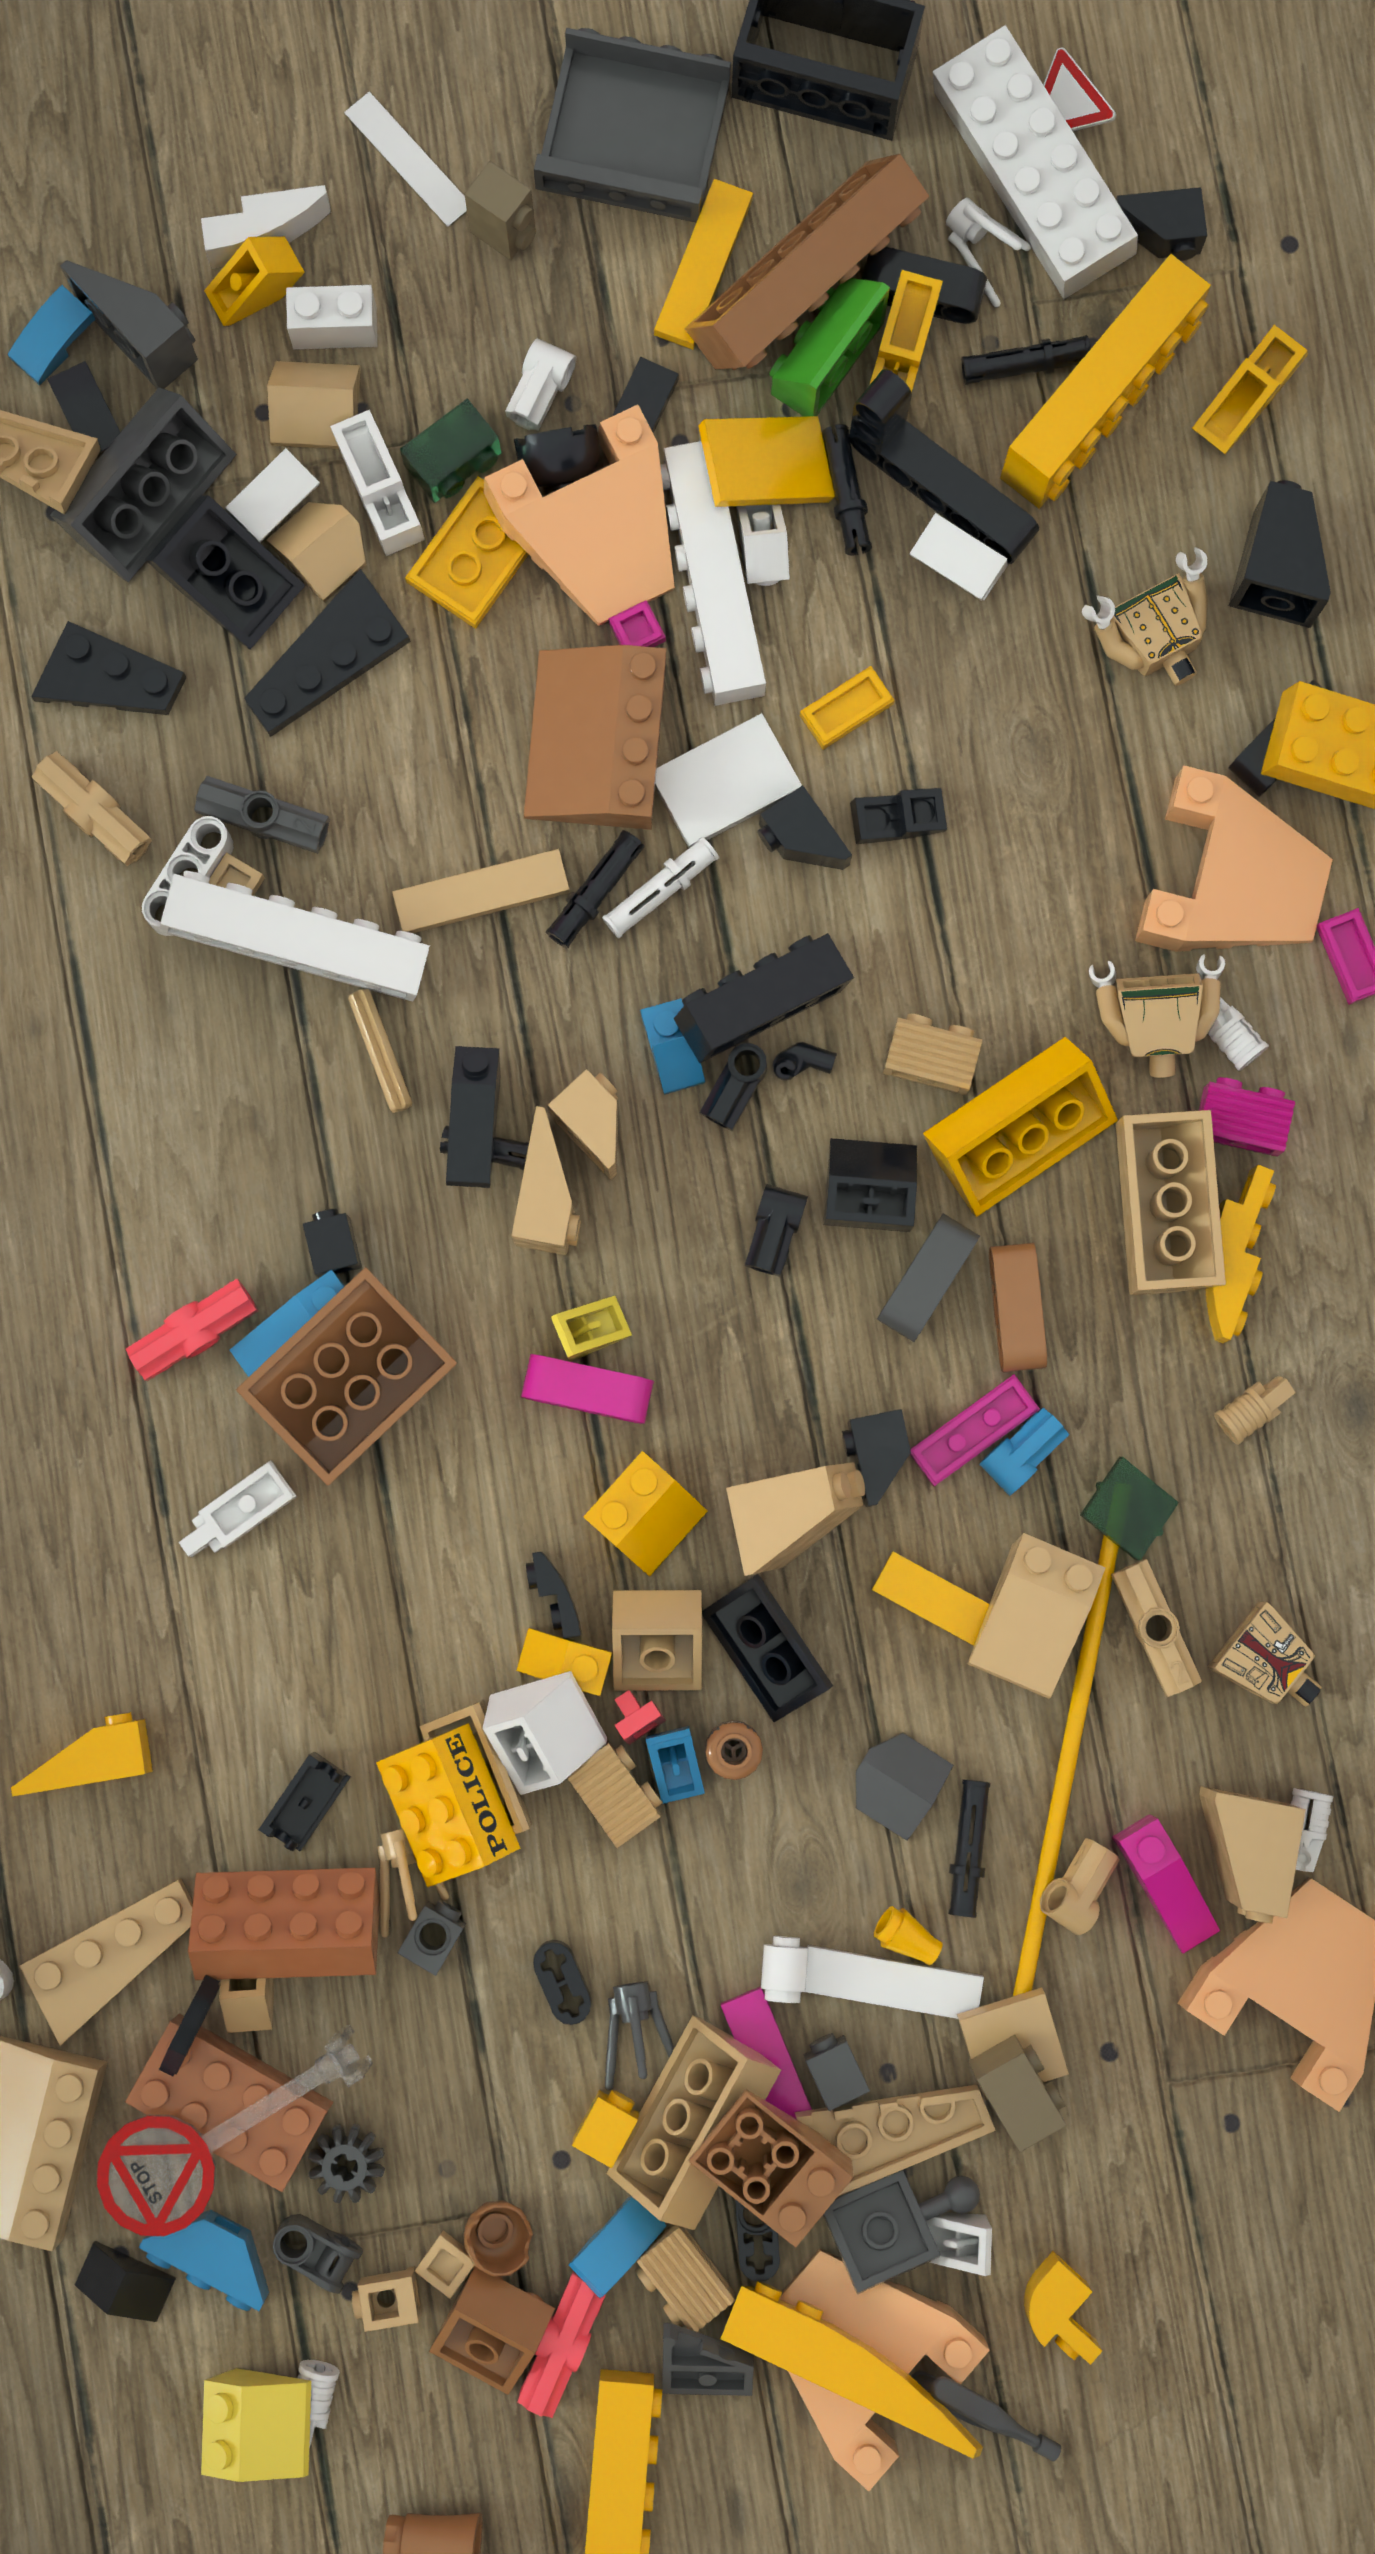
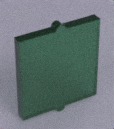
M1119 1457L1104 1480L1096 1483L1095 1487L1097 1490L1080 1516L1133 1559L1140 1561L1156 1536L1163 1535L1162 1527L1179 1502L1124 1457Z

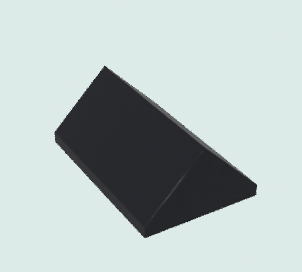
M759 1574L754 1575L702 1611L703 1618L773 1722L778 1721L833 1687V1684Z

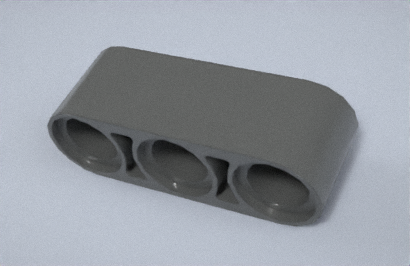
M943 1213L877 1320L912 1342H915L974 1248L980 1235Z

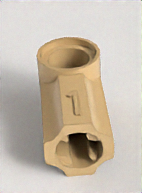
M1085 1838L1063 1878L1053 1880L1043 1891L1040 1898L1041 1911L1075 1935H1082L1088 1932L1098 1919L1100 1907L1097 1899L1120 1860L1119 1856L1097 1842Z

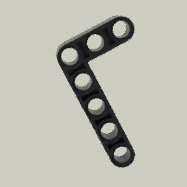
M882 369L854 404L849 434L852 446L863 457L946 520L1007 558V564L1014 563L1039 531V525L1036 520L907 422L912 396L911 390L898 375L889 370Z

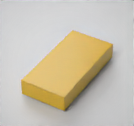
M869 666L801 710L799 716L822 750L894 705L895 700L872 666Z

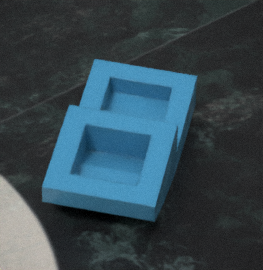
M61 285L23 329L10 349L8 356L38 385H41L69 357L66 348L95 320L92 311Z
M630 2196L605 2226L593 2234L568 2265L601 2298L632 2267L667 2225L659 2221L637 2200Z

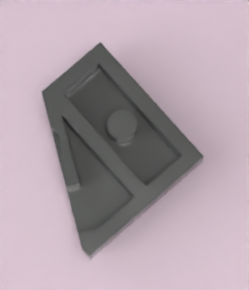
M663 2323L662 2394L752 2396L753 2354L730 2343L672 2323Z

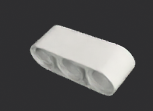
M203 816L190 826L145 896L142 903V913L146 921L158 934L173 936L160 932L161 921L155 920L157 909L166 904L173 874L180 875L187 868H195L198 870V873L210 878L225 853L227 852L231 855L233 840L225 825L218 818ZM211 832L221 834L220 843L216 847L211 849L201 847L202 839L206 834Z

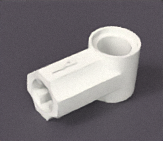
M538 338L535 339L525 357L521 380L505 410L506 416L520 427L539 431L557 392H562L566 388L576 364V355Z

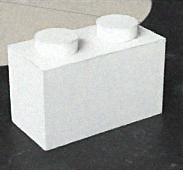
M372 285L286 288L287 330L293 350L378 347L377 307Z

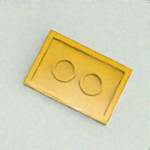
M818 416L704 419L698 425L715 507L829 503L835 497Z
M477 476L405 577L406 583L475 629L529 555L502 530L484 495V480Z

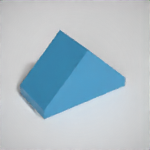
M689 1726L646 1736V1743L662 1804L705 1794Z

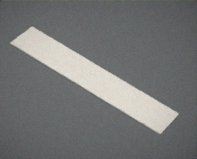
M370 92L344 112L447 227L467 211L465 196Z

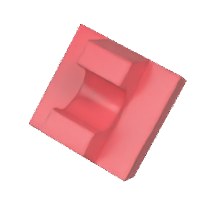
M630 1690L614 1699L625 1716L623 1720L615 1724V1727L623 1740L629 1745L666 1721L652 1700L641 1707Z

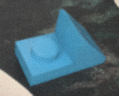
M682 998L640 1010L664 1095L705 1083L702 1065L698 1062L674 1021V1017L684 1006Z

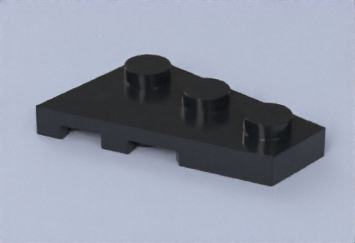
M68 621L31 697L35 702L50 703V701L72 703L73 706L89 707V705L115 707L117 710L169 715L186 680V676L180 670Z

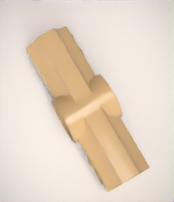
M56 751L46 756L36 766V770L31 776L32 779L64 808L63 812L90 838L94 836L120 862L129 866L131 863L137 862L147 851L152 839L120 810L121 806L94 780L90 782L64 756Z
M1147 1559L1131 1564L1111 1574L1133 1623L1134 1634L1138 1641L1142 1643L1165 1696L1169 1697L1181 1693L1202 1682L1179 1631L1178 1619L1170 1611ZM1159 1615L1164 1619L1167 1628L1164 1636L1154 1641L1146 1632V1624L1152 1616Z

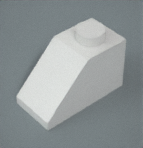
M780 504L736 506L743 567L747 584L756 583L761 586H770L778 583L780 580H789L787 530Z

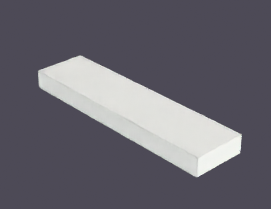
M807 1945L808 1961L805 1992L958 2019L957 2014L978 2008L980 2005L983 1975Z

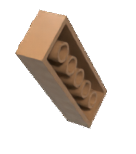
M901 154L865 162L694 319L685 330L715 370L729 368L736 370L745 366L747 369L754 367L766 357L768 352L765 348L774 339L777 338L780 341L798 327L799 324L796 319L806 310L808 312L816 310L829 298L827 291L837 281L839 284H842L859 271L860 267L857 263L868 253L872 256L882 250L891 240L888 234L898 225L902 228L915 220L921 213L919 206L930 197Z

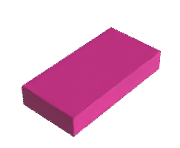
M1359 908L1319 923L1316 929L1348 1005L1375 995V946Z

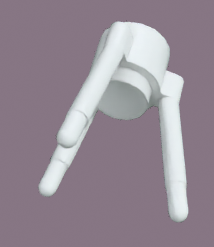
M970 198L961 200L947 217L946 225L953 231L948 240L960 251L969 267L978 269L981 272L983 271L966 245V242L971 241L973 244H976L988 231L1017 251L1020 249L1029 251L1031 249V245L991 218ZM987 279L984 293L988 296L994 307H999L1001 302Z

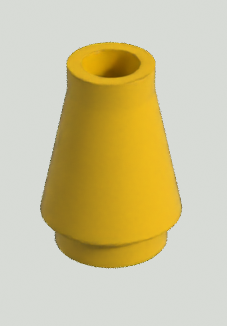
M890 1906L882 1914L874 1930V1937L880 1941L881 1947L920 1960L928 1966L936 1961L943 1947V1943L932 1936L905 1908L898 1910Z

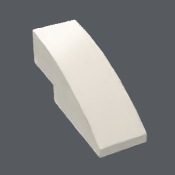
M325 185L241 196L243 213L201 218L205 251L212 269L224 267L248 237L285 236L288 243L312 229L331 213Z
M370 410L330 426L385 555H391L424 541L425 538L421 524L405 492L400 475Z

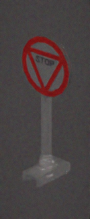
M349 2024L332 2036L324 2047L327 2053L315 2060V2066L205 2134H201L192 2124L173 2115L148 2114L127 2122L108 2140L98 2161L97 2188L106 2211L120 2226L140 2236L164 2237L187 2228L205 2211L215 2189L216 2163L213 2157L214 2150L323 2082L330 2084L339 2077H342L347 2087H350L365 2077L373 2062L369 2055L360 2060L353 2045H346L355 2032L352 2026Z

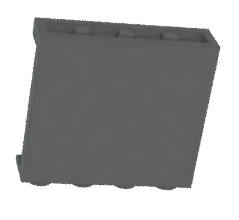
M566 28V49L541 154H537L534 166L535 189L697 223L704 203L730 87L731 62L724 61L721 57L714 54H702L700 56L682 52L679 48L671 45L657 47L643 44L632 37L614 38L604 36L589 28H580L578 30Z

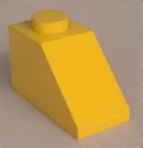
M285 236L248 237L204 292L223 326H231L281 300L286 295V288L293 287L305 272Z
M528 1628L516 1671L540 1679L571 1671L583 1692L601 1696L613 1651Z

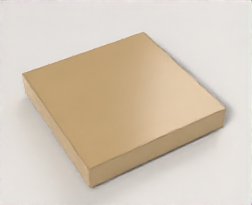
M1042 1987L957 2014L970 2060L1009 2037L1016 2035L1023 2049L1032 2045L1045 2069L1038 2073L1042 2082L1069 2075L1047 1998ZM977 2081L982 2098L984 2101H987L988 2098L986 2097L984 2091L982 2090L981 2086Z

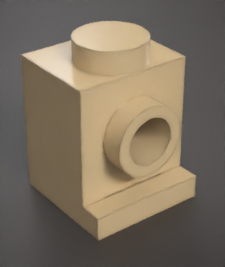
M415 2266L408 2267L402 2271L361 2277L358 2283V2290L352 2291V2306L355 2319H363L364 2332L419 2323L422 2307L417 2274L414 2272ZM391 2290L395 2295V2300L389 2304L383 2303L379 2298V2292Z

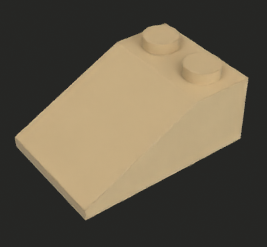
M536 1106L511 1237L518 1247L567 1255L569 1245L577 1246L581 1228L580 1215H575L546 1110L544 1107Z
M1023 1533L1011 1546L967 1664L1043 1697L1051 1698L1092 1607L1106 1567Z

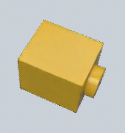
M599 2090L573 2137L572 2146L612 2168L638 2121L639 2112L633 2109L635 2102L618 2091L611 2090L608 2095Z

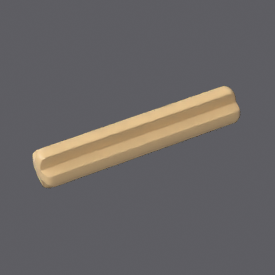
M368 989L355 991L349 995L348 1000L389 1109L393 1113L406 1110L412 1106V1100L372 994Z

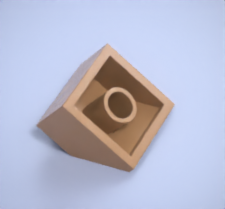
M474 2266L429 2352L509 2395L535 2355L555 2308L545 2303L538 2295L525 2292L504 2281L501 2276L492 2277Z

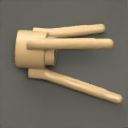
M403 1829L380 1834L383 1845L377 1847L380 1859V1934L384 1938L389 1935L390 1861L392 1869L397 1867L399 1869L408 1918L411 1921L417 1918L408 1865L417 1863ZM444 1883L435 1884L434 1886L443 1901H447L449 1893Z

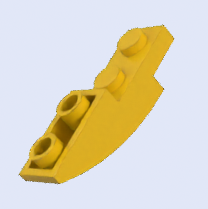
M1256 1165L1249 1171L1238 1203L1225 1199L1219 1204L1226 1285L1206 1288V1302L1214 1339L1221 1343L1230 1341L1233 1335L1238 1337L1241 1334L1248 1312L1243 1311L1242 1308L1247 1295L1254 1296L1263 1274L1262 1271L1257 1270L1261 1258L1245 1252L1246 1248L1252 1249L1259 1236L1261 1225L1255 1222L1260 1208H1268L1276 1189V1185L1270 1183L1274 1170L1261 1165Z

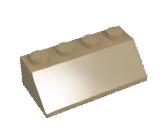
M1211 1110L1122 1116L1116 1123L1130 1295L1173 1293L1226 1285Z
M692 2015L639 2113L638 2121L615 2164L612 2168H609L606 2174L659 2221L695 2230L718 2185L689 2162V2158L746 2089L766 2100L781 2069L759 2052L734 2039L733 2036Z

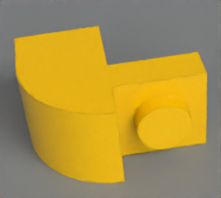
M1052 2251L1035 2270L1027 2283L1024 2294L1026 2317L1036 2338L1044 2347L1058 2334L1059 2336L1054 2341L1070 2358L1076 2360L1080 2355L1091 2365L1101 2354L1102 2349L1097 2340L1071 2316L1090 2296L1092 2290L1086 2280Z

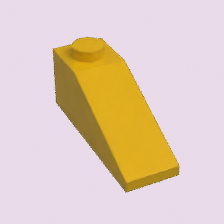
M131 1712L106 1716L105 1726L91 1729L12 1786V1797L153 1772L145 1719L133 1721Z

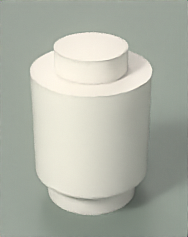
M773 1936V1944H764L761 1988L765 1989L764 2000L800 2003L801 1992L806 1990L808 1948L800 1946V1938Z

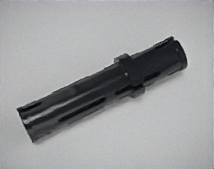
M1084 335L1082 337L1053 342L1047 338L1040 340V344L1027 347L1006 349L981 355L961 357V367L964 383L968 385L985 380L1043 371L1044 374L1054 373V369L1078 365L1091 349L1089 337Z
M844 424L835 425L838 437L837 443L831 426L822 431V437L825 443L837 505L834 507L835 518L841 523L845 554L854 556L858 555L856 537L858 538L862 554L872 549L865 520L868 508L866 501L861 499L849 439V427Z
M622 830L612 847L599 861L583 885L580 886L576 893H570L566 898L567 905L546 930V934L553 941L568 949L588 920L596 918L599 914L597 909L627 871L633 860L645 848L637 837L628 831Z
M963 1779L955 1863L950 1864L949 1873L953 1874L948 1914L976 1918L980 1877H985V1868L981 1867L986 1829L988 1793L991 1783ZM976 1805L972 1843L968 1844L972 1806ZM971 1852L967 1890L963 1891L967 1853Z

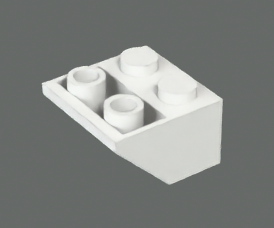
M571 1671L497 1692L489 1697L482 1729L520 1795L561 1784L607 1743V1736Z

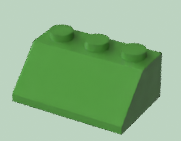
M850 278L840 284L837 289L831 287L827 291L829 298L818 308L820 312L811 323L807 320L800 327L794 338L796 346L788 356L782 354L773 365L769 374L772 377L771 395L803 417L817 416L884 324L890 287L883 282Z

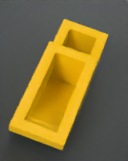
M905 270L901 271L870 384L882 369H886L898 375L908 385L912 394L943 281Z
M1274 324L1249 358L1246 357L1192 429L1226 455L1308 356V350Z

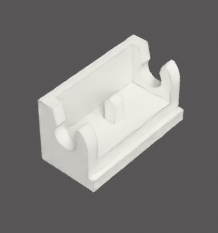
M285 448L225 507V511L261 543L297 505L319 486L320 482Z
M937 513L934 514L910 552V556L943 575L980 601L986 599L1008 566L1007 558Z

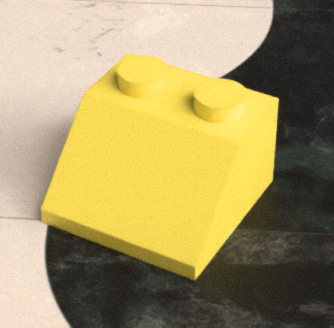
M239 2368L204 2380L201 2475L236 2482L308 2476L311 2380Z

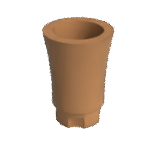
M408 2513L406 2517L389 2515L383 2541V2554H481L482 2513L461 2515Z

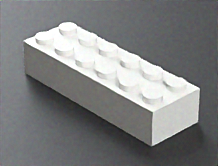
M1006 25L933 71L935 95L1027 242L1031 245L1032 250L1063 299L1071 296L1137 254L1138 234Z

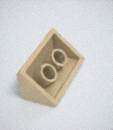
M483 1700L419 1726L426 1741L469 1723L514 1833L518 1834L530 1829L533 1823L523 1798L482 1729L487 1711Z

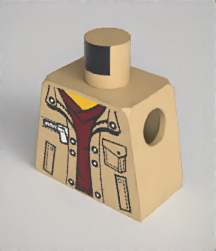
M1258 1602L1207 1666L1218 1675L1272 1704H1278L1286 1693H1289L1306 1707L1316 1698L1322 1688L1321 1685L1304 1672L1314 1659V1653L1268 1602Z

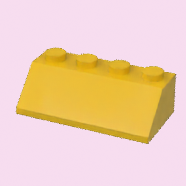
M1064 1037L925 1131L923 1135L937 1163L971 1212L977 1217L1117 1122L1118 1119L1092 1060L1067 1037Z

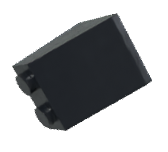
M1270 481L1253 512L1228 606L1311 628L1329 601L1331 594L1313 493L1302 489L1299 484L1292 481Z

